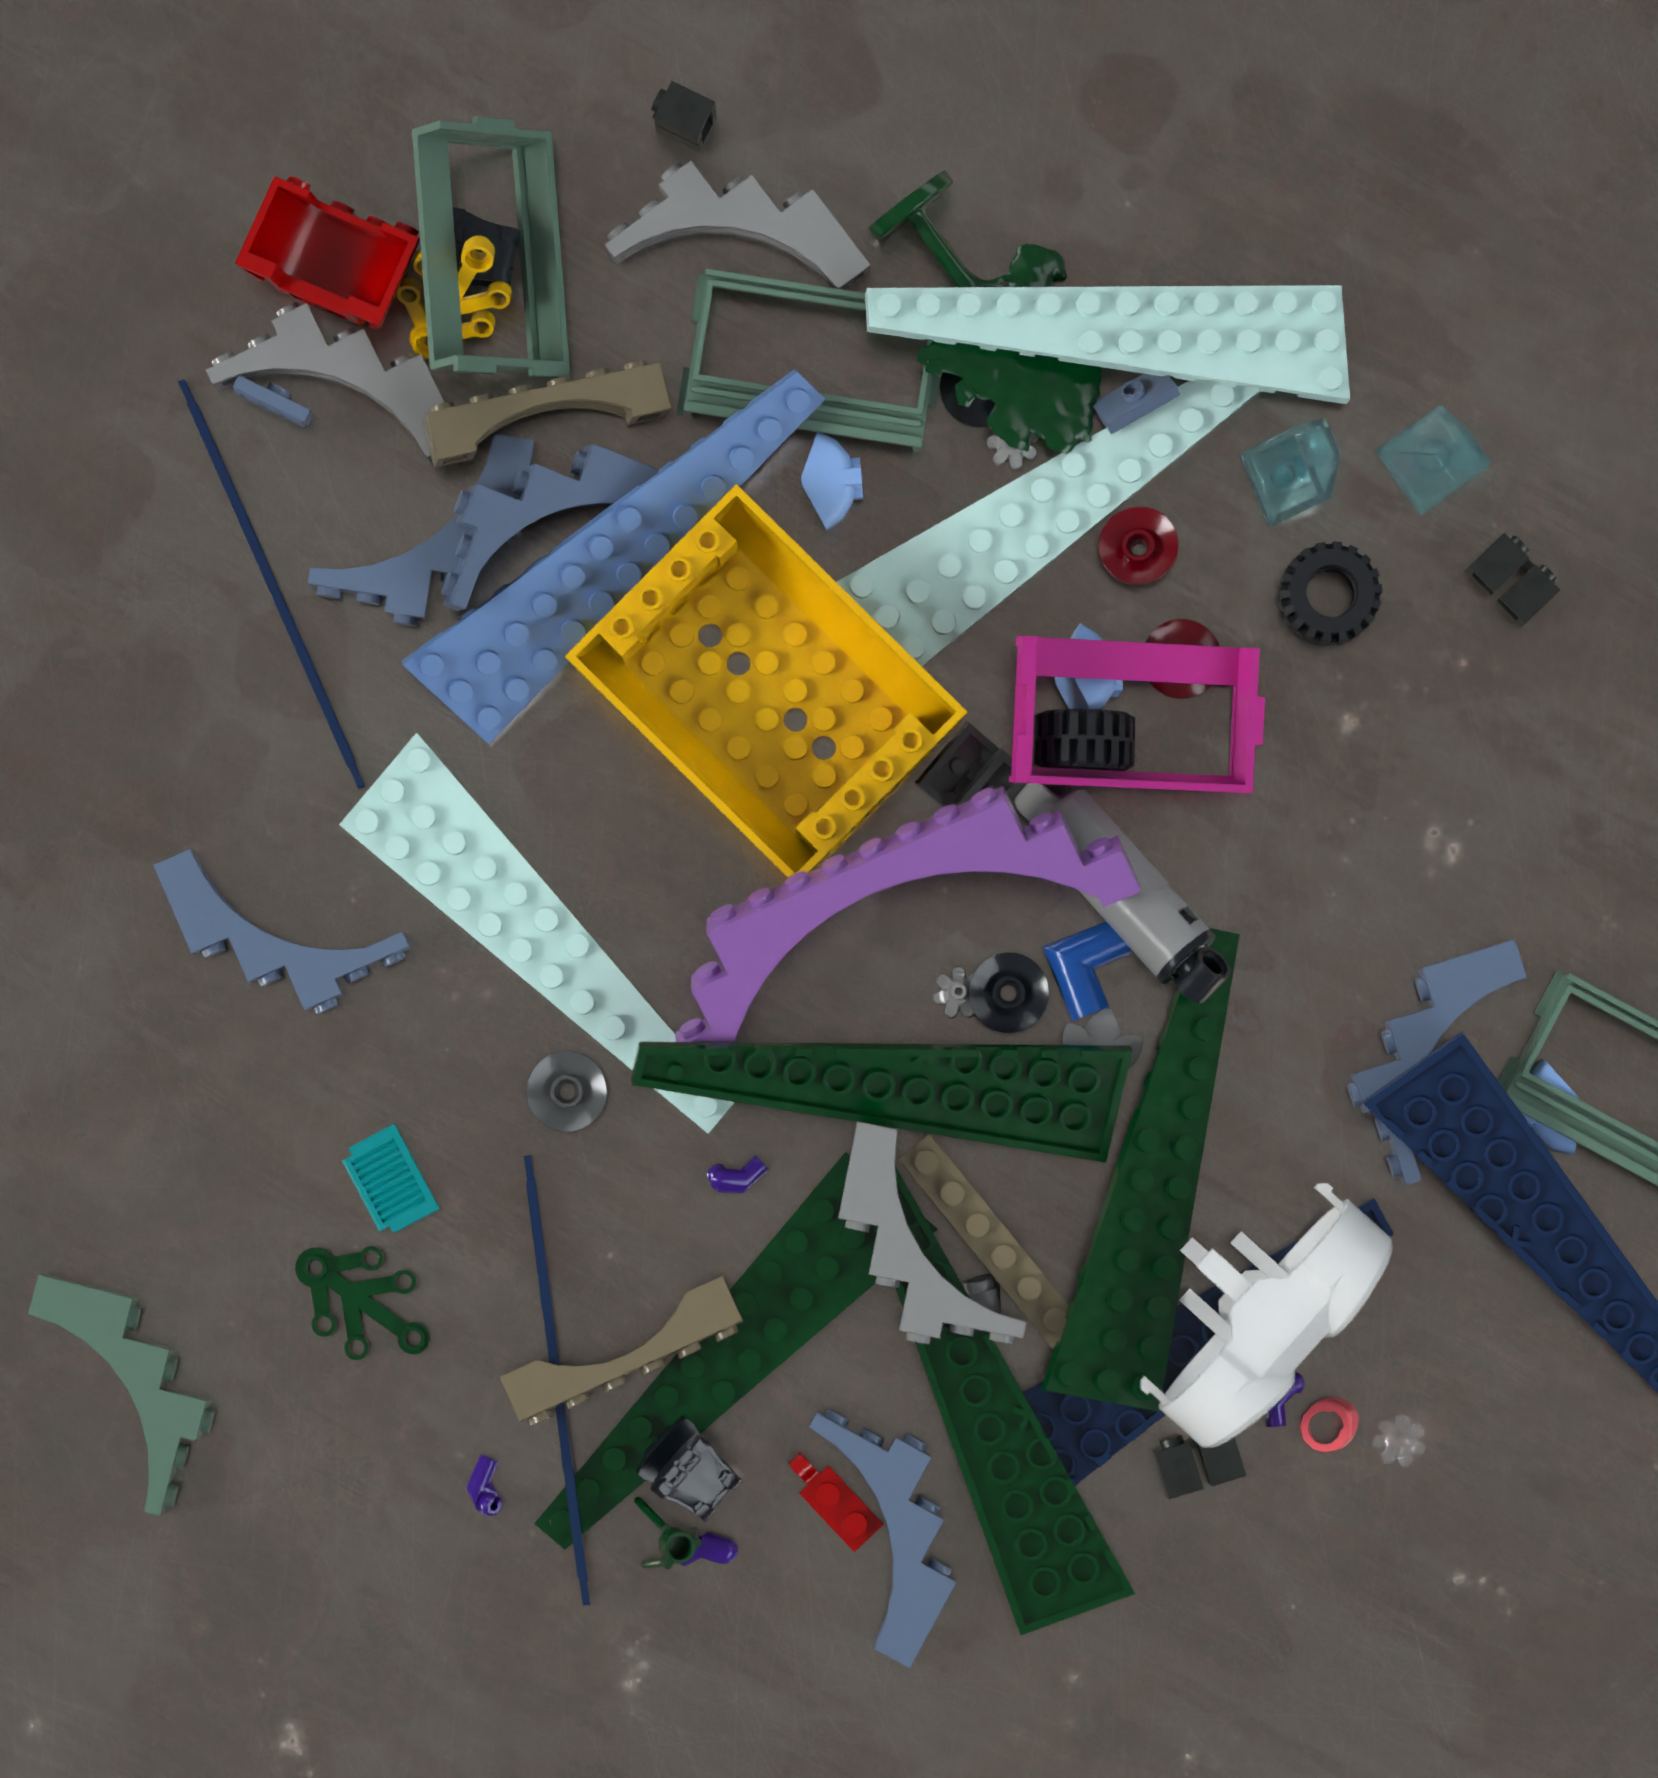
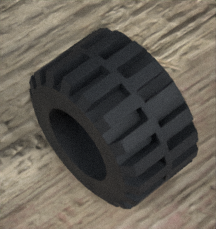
M1333 541L1332 544H1325V542L1317 543L1315 546L1307 547L1301 551L1284 571L1281 577V584L1278 587V595H1280L1278 605L1280 612L1283 611L1285 615L1284 621L1287 626H1292L1296 630L1295 634L1301 639L1305 637L1310 640L1309 643L1315 645L1324 643L1326 646H1335L1337 643L1342 642L1344 644L1360 635L1375 619V615L1380 609L1382 602L1380 601V595L1383 593L1382 584L1378 582L1380 574L1377 568H1372L1370 565L1371 559L1366 554L1362 556L1357 552L1358 548L1352 545L1349 547L1342 546V542ZM1323 571H1331L1340 574L1349 582L1353 592V601L1345 613L1337 617H1328L1318 613L1310 605L1306 590L1309 581L1316 574Z
M1101 709L1046 710L1034 716V765L1046 768L1125 771L1134 767V716L1122 711Z

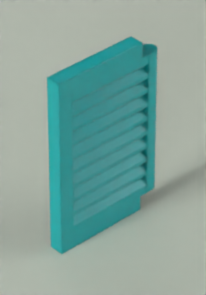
M395 1123L348 1148L352 1155L342 1160V1163L379 1232L390 1227L392 1232L395 1233L440 1209Z

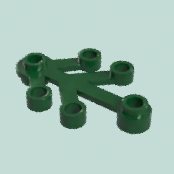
M369 1246L358 1253L334 1257L322 1248L307 1249L299 1255L295 1271L300 1282L311 1288L315 1317L312 1320V1329L315 1334L322 1337L329 1336L337 1328V1320L330 1313L327 1291V1287H329L341 1296L348 1338L344 1350L350 1359H363L370 1350L369 1342L364 1338L360 1310L398 1337V1344L404 1352L419 1354L428 1348L431 1334L424 1324L420 1322L406 1323L370 1297L371 1295L395 1291L400 1294L412 1292L417 1285V1279L413 1272L400 1270L394 1276L350 1283L337 1272L359 1267L369 1271L379 1269L384 1262V1254L381 1249ZM370 1250L375 1251L379 1256V1261L375 1266H369L364 1261L365 1254ZM312 1260H318L323 1267L322 1272L317 1276L310 1274L308 1271V1265ZM402 1274H407L412 1280V1284L407 1290H403L397 1285V1278ZM322 1316L328 1317L331 1320L332 1326L328 1332H322L318 1329L317 1322ZM409 1331H417L420 1334L421 1341L417 1346H411L407 1343L406 1335ZM359 1340L364 1344V1352L361 1355H354L350 1351L352 1341Z

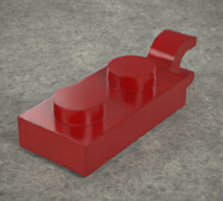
M801 1452L788 1463L793 1471L807 1484L799 1491V1494L853 1552L857 1551L884 1525L829 1465L819 1473Z

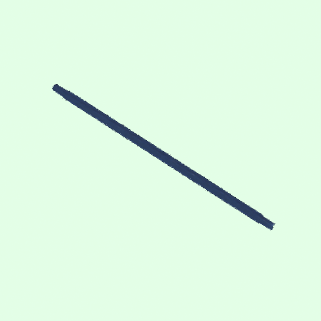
M186 380L178 381L187 401L186 404L344 761L350 769L358 789H360L365 784L355 764V758L252 528L242 501L237 494L202 412L195 402Z
M530 1154L524 1156L527 1176L526 1188L549 1363L560 1365L537 1185L534 1178L532 1156ZM563 1403L555 1407L562 1467L583 1606H590L588 1574L566 1406Z

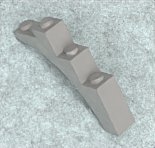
M689 161L684 166L678 162L666 170L661 176L664 181L659 184L660 192L665 197V200L660 202L658 199H655L648 203L639 212L641 218L630 226L625 222L616 227L607 235L609 241L604 244L606 252L614 263L617 264L644 247L672 237L698 233L735 234L764 241L794 255L816 271L831 288L847 290L867 275L871 267L870 263L813 189L806 194L798 191L783 203L785 210L782 212L778 210L753 175H750L745 180L740 176L731 181L722 189L724 196L719 198L692 161Z
M295 302L277 311L278 317L271 320L277 332L276 336L271 338L269 334L257 337L247 344L249 349L237 355H234L233 352L222 354L212 360V367L206 369L211 383L217 390L234 384L238 375L246 379L276 374L309 375L339 382L369 396L391 412L414 436L429 462H432L423 419L426 413L431 412L430 408L432 406L444 403V400L422 355L413 357L412 353L400 356L390 363L392 368L385 371L364 329L356 331L355 328H350L337 334L333 338L335 343L328 346L307 303L300 306L298 302Z
M857 1122L838 1218L845 1219V1228L869 1232L870 1224L878 1226L869 1274L877 1276L875 1284L899 1288L901 1281L908 1282L899 1327L900 1331L907 1332L906 1340L930 1344L931 1337L940 1339L943 1323L950 1324L949 1332L973 1336L974 1329L990 1332L989 1340L1013 1344L1014 1337L1023 1338L1026 1327L1025 1321L994 1312L966 1297L946 1281L924 1256L906 1223L897 1193L894 1163L897 1130Z

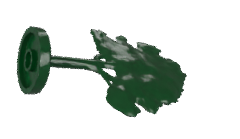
M945 170L905 197L868 228L875 239L880 240L906 221L909 222L920 234L925 244L939 260L957 287H1055L1053 285L1054 280H1064L1067 277L1064 258L1056 250L1047 249L1035 244L1019 246L1016 249L1015 257L1011 261L1010 272L991 280H983L970 272L925 212V207L953 184V180ZM1009 281L1008 286H1005L1004 284H1002V283H1004V282ZM932 341L929 346H923L919 351L917 361L925 365V372L934 374L939 378L942 372L963 378L955 385L958 405L969 407L975 397L982 400L991 399L996 404L987 418V423L1009 447L1027 452L1030 450L1028 441L1031 433L1044 439L1047 447L1052 451L1066 454L1071 452L1079 441L1084 440L1088 443L1092 440V419L1096 412L1093 406L1096 404V399L1101 396L1099 387L1102 381L1101 367L1058 361L1056 357L1037 354L1035 357L1019 355L1017 351L996 349V351L980 349V346L964 343L952 345Z

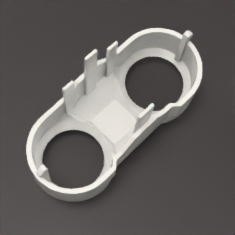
M1317 1183L1314 1188L1334 1207L1304 1234L1278 1264L1242 1231L1231 1241V1244L1259 1270H1245L1240 1274L1213 1248L1208 1252L1193 1237L1180 1250L1204 1275L1224 1292L1218 1300L1219 1314L1190 1288L1179 1299L1215 1334L1181 1371L1165 1394L1145 1376L1142 1377L1140 1383L1143 1392L1147 1395L1151 1392L1160 1401L1159 1409L1201 1447L1213 1448L1227 1442L1270 1410L1292 1387L1295 1382L1294 1370L1323 1338L1335 1337L1351 1322L1374 1290L1392 1254L1391 1238L1349 1199L1341 1201L1331 1192L1333 1187L1328 1183Z

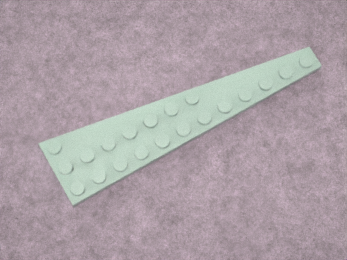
M1341 285L867 288L865 292L867 332L918 340L931 339L938 343L952 345L956 343L980 346V349L991 351L1004 349L1017 351L1019 355L1035 357L1037 354L1056 357L1058 361L1156 376L1169 375L1176 379L1189 381L1202 379L1220 382L1222 386H1248L1259 388V391L1274 393L1275 391L1298 394L1297 397L1347 404L1350 400Z
M1202 379L1187 381L1178 387L1180 395L1113 434L1107 428L1091 436L1092 440L1090 442H1080L1068 454H1059L838 580L836 583L923 667L1260 392L1259 388L1236 385V387L1222 386L1220 382Z
M416 733L339 825L632 1071L639 1042H676L675 1033ZM655 1089L708 1134L734 1104L732 1101Z

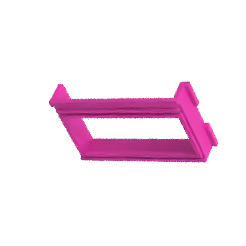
M1016 636V646L1018 648L1011 776H1009V782L1253 793L1255 745H1263L1265 697H1258L1260 648ZM1036 676L1233 686L1228 776L1032 767Z

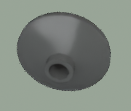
M572 1051L553 1053L542 1059L532 1070L527 1082V1101L534 1116L545 1126L562 1132L577 1131L590 1125L601 1114L607 1099L606 1080L598 1065L587 1056ZM565 1084H571L575 1088V1095L569 1100L562 1098L560 1095V1089Z

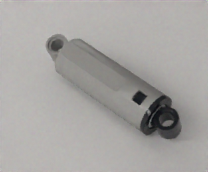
M1028 783L1015 797V804L1019 812L1027 820L1031 821L1040 814L1051 813L1052 815L1061 811L1080 852L1086 850V847L1091 842L1099 838L1107 837L1110 839L1118 835L1137 874L1141 892L1103 908L1099 898L1080 891L1081 894L1162 984L1174 979L1176 987L1187 999L1195 1003H1204L1231 974V969L1226 959L1218 951L1209 948L1216 939V935L1084 789L1070 793L1069 785Z

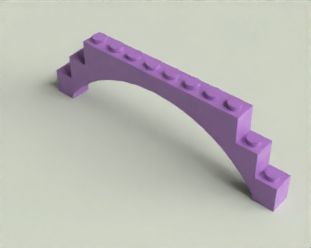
M1003 786L995 790L993 788L980 790L966 803L957 807L953 804L947 805L936 811L934 817L921 823L917 821L909 822L901 826L896 831V834L883 840L881 838L871 839L862 844L859 850L845 857L841 854L827 859L822 864V867L809 873L806 871L797 872L788 877L784 884L771 890L769 888L759 889L752 893L748 900L738 905L727 904L713 911L711 917L707 918V935L721 962L718 964L715 961L706 963L699 967L695 974L691 975V991L706 1019L696 1018L683 1024L679 1031H676V1042H735L736 1035L749 1005L765 979L781 959L802 938L836 912L872 893L906 881L938 874L970 871L1007 872L1039 877L1073 887L1099 898L1103 908L1141 892L1137 874L1118 835L1110 839L1107 837L1099 838L1091 842L1086 847V850L1080 852L1061 811L1052 815L1051 813L1040 814L1034 817L1029 822V825L1023 827Z

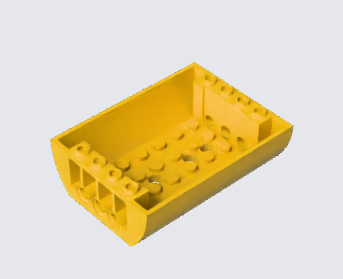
M737 484L564 656L787 877L801 871L809 873L820 867L943 743L967 714V711ZM707 625H714L722 632L721 641L714 647H706L699 641V632ZM735 653L745 654L750 659V668L743 675H734L727 668L729 657ZM792 709H799L807 716V724L800 731H791L784 724V716ZM827 737L835 743L836 750L831 758L823 760L814 755L812 746L818 738Z

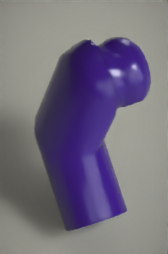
M755 1155L740 1170L726 1169L722 1164H715L708 1170L707 1179L711 1182L712 1188L718 1192L744 1193L769 1169Z
M1295 1372V1382L1292 1387L1265 1413L1266 1427L1286 1426L1285 1403L1295 1393H1301L1305 1386L1304 1378L1300 1373Z
M480 1454L467 1484V1492L479 1513L494 1516L502 1508V1500L491 1483L498 1461Z
M710 1532L704 1533L699 1536L702 1546L696 1548L694 1556L681 1565L687 1566L700 1558L719 1564H727L737 1557L738 1547L735 1542L728 1538Z

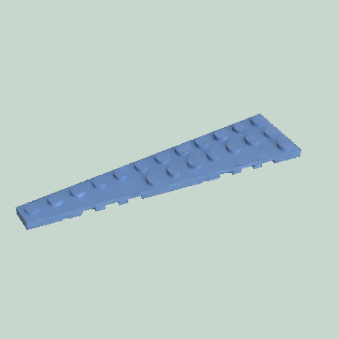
M793 369L750 401L747 407L738 410L723 421V425L706 438L702 437L690 446L691 449L672 463L670 461L658 470L659 473L641 486L637 485L555 546L548 555L539 558L528 566L526 571L511 583L501 586L493 592L494 595L476 609L473 607L461 616V620L445 632L441 631L401 661L402 665L483 740L490 744L569 663L564 656L736 484L740 487L825 398Z

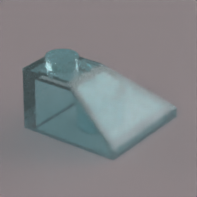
M1439 405L1375 450L1421 516L1485 472L1492 465L1470 432L1442 405Z
M1326 418L1296 425L1240 453L1269 527L1277 525L1332 498L1340 452Z

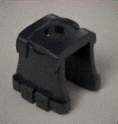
M453 207L457 272L462 265L461 254L464 243L474 236H484L491 241L495 248L493 265L485 272L476 273L469 286L488 288L491 283L496 281L505 282L510 286L512 279L511 271L514 269L520 230L483 220L467 212L466 209ZM474 249L477 252H484L479 249Z
M681 1416L670 1427L667 1425L657 1436L658 1440L656 1442L653 1441L643 1453L645 1455L643 1460L636 1468V1473L645 1481L652 1482L650 1489L661 1499L665 1498L678 1503L704 1522H707L715 1513L714 1509L731 1490L734 1491L742 1479L715 1453L710 1445V1441L696 1430L695 1425L685 1416Z

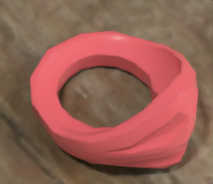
M1327 1397L1313 1403L1302 1416L1300 1429L1303 1440L1316 1451L1327 1453L1340 1450L1354 1438L1358 1429L1359 1415L1351 1403L1341 1398ZM1322 1411L1328 1413L1335 1411L1341 1417L1344 1425L1339 1432L1338 1438L1330 1443L1317 1441L1310 1432L1312 1417Z

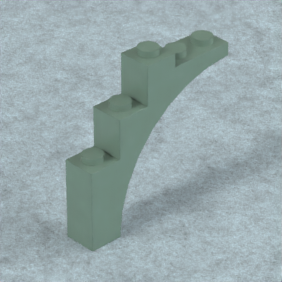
M39 1274L28 1314L57 1324L84 1340L110 1364L128 1389L140 1415L148 1447L149 1484L144 1512L161 1516L165 1513L167 1507H174L179 1485L173 1484L176 1469L184 1468L189 1446L183 1444L184 1438L197 1441L201 1439L202 1433L209 1434L215 1413V1410L209 1409L211 1399L164 1388L166 1381L172 1383L178 1359L172 1358L174 1348L128 1337L129 1330L136 1331L139 1323L141 1308L136 1307L138 1297L48 1274Z

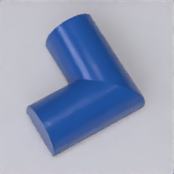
M1106 921L1042 947L1072 1021L1109 1007L1095 969L1132 954L1130 947Z

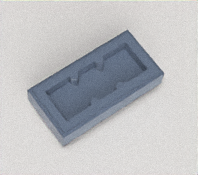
M1142 374L1096 400V404L1093 407L1096 411L1095 414L1108 431L1113 434L1180 395V392L1169 375Z
M238 375L233 385L234 392L238 396L305 429L306 427L309 428L315 416L310 409L290 400L291 393L273 383H269L267 388Z

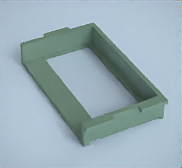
M478 116L472 118V124L436 121L412 129L430 370H454V372L477 374L529 375V377L542 378L569 376L571 378L552 132L515 128L514 120ZM448 143L512 149L518 230H520L519 246L528 359L464 355Z
M706 268L705 274H698L691 318L692 322H697L690 368H683L676 415L692 418L693 413L729 418L738 410L747 407L750 401L771 387V385L699 374L713 287L866 311L865 293ZM928 339L927 346H929L933 340ZM924 365L917 408L820 393L825 400L797 429L913 447V452L921 453L928 406L936 408L940 378L925 372Z
M1556 971L1533 1013L1540 1017L1519 1059L1513 1056L1510 1057L1498 1081L1521 1113L1658 1186L1657 1141L1529 1073L1571 993L1657 1040L1658 1020L1570 973L1564 975Z

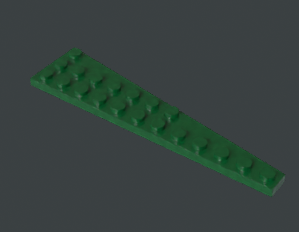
M1209 928L1216 935V939L1209 948L1218 951L1226 959L1230 966L1231 974L1204 1003L1192 1002L1179 990L1174 994L1169 1009L1171 1013L1164 1033L1160 1035L1156 1047L1158 1052L1152 1070L1147 1073L1143 1085L1145 1090L1139 1108L1135 1109L1101 1209V1218L1096 1224L1091 1239L1092 1247L1086 1265H1082L1078 1277L1080 1282L1073 1303L1069 1304L1060 1341L1056 1342L1040 1390L1159 1411L1160 1401L1151 1392L1147 1395L1141 1390L1140 1380L1145 1376L1158 1389L1163 1391L1185 1255L1180 1250L1188 1242L1240 934Z
M639 1042L631 1083L634 1086L1106 1163L1133 1051L1130 1045Z
M847 1152L841 1156L729 1290L743 1320L742 1323L736 1325L739 1332L716 1342L714 1335L699 1342L701 1350L681 1359L676 1354L575 1474L582 1535L645 1482L636 1473V1468L645 1456L643 1453L653 1441L656 1442L658 1440L657 1436L667 1425L670 1427L681 1416H685L701 1434L875 1284L877 1276L869 1274L876 1239L873 1225L870 1224L869 1232L845 1228L846 1220L838 1218L850 1161V1155ZM926 1219L932 1232L935 1233L938 1229ZM566 1486L534 1523L565 1550L573 1543Z
M895 1166L897 1193L906 1223L921 1252L946 1281L969 1298ZM873 1225L874 1230L877 1234L878 1226ZM901 1281L900 1287L896 1288L902 1307H904L908 1282ZM943 1323L940 1339L931 1337L930 1344L915 1342L1020 1635L1134 1595V1590L995 1342L989 1340L990 1333L974 1329L973 1336L949 1332L950 1324Z

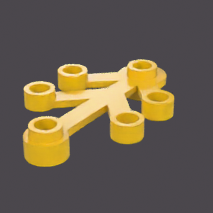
M480 235L474 236L464 243L461 254L462 265L458 270L461 315L475 312L470 322L461 323L463 339L475 336L480 338L489 337L494 331L495 317L491 312L484 309L506 308L510 304L512 289L507 283L496 281L489 285L487 292L463 297L476 273L485 272L493 265L495 256L494 245L488 238ZM420 249L415 254L413 268L423 279ZM474 249H479L484 252H477ZM407 277L401 282L397 291V298L401 303L405 304L414 324L409 336L414 352L417 355L421 354L424 359H429L428 338L425 337L427 336L426 310L420 301L423 287L419 280ZM405 289H412V290L415 291L416 293H414V294H409V293H406L404 290H405ZM502 293L505 297L499 298L493 294ZM477 322H486L488 326H480Z

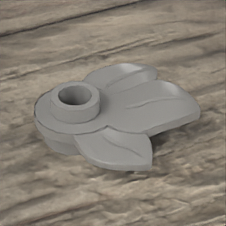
M1105 1008L1092 1016L1085 1029L1079 1025L1067 1023L1062 1035V1045H1130L1133 1051L1129 1068H1131L1141 1053L1143 1038L1138 1035L1120 1036V1028L1111 1009Z

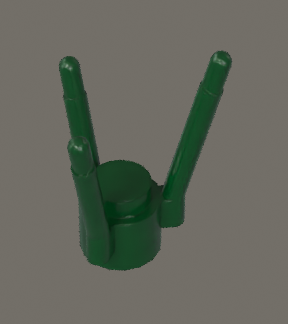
M640 1497L634 1499V1503L662 1533L658 1541V1547L663 1557L644 1560L641 1562V1566L643 1568L664 1567L671 1569L674 1563L683 1564L689 1561L694 1556L696 1548L702 1546L698 1529L692 1527L690 1534H688L681 1528L670 1527Z

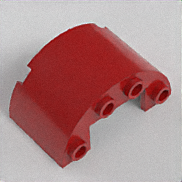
M289 175L286 181L274 176L235 264L260 281H264L266 278L274 287H277V290L314 308L360 326H364L365 321L370 322L369 327L381 329L420 243V238L417 237L419 231L399 221L396 222L394 227L371 215H368L367 220L354 216L355 210L346 204L333 200L331 205L319 201L309 191L311 185L299 178Z

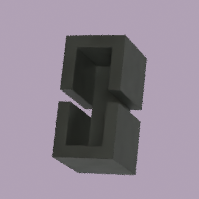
M671 81L667 91L662 88L659 90L651 107V110L654 111L652 118L655 119L658 134L698 153L701 152L717 119L715 101Z
M1503 533L1465 571L1491 596L1521 568L1525 574L1496 603L1522 627L1560 591L1555 585L1558 579L1544 564L1537 566L1529 560L1527 555L1530 553V550L1517 536L1513 535L1509 538Z
M1181 1434L1160 1440L1161 1448L1152 1450L1168 1499L1204 1489L1192 1449L1198 1448L1205 1474L1211 1487L1246 1476L1235 1437L1217 1447L1209 1448L1201 1447L1193 1439L1184 1441Z

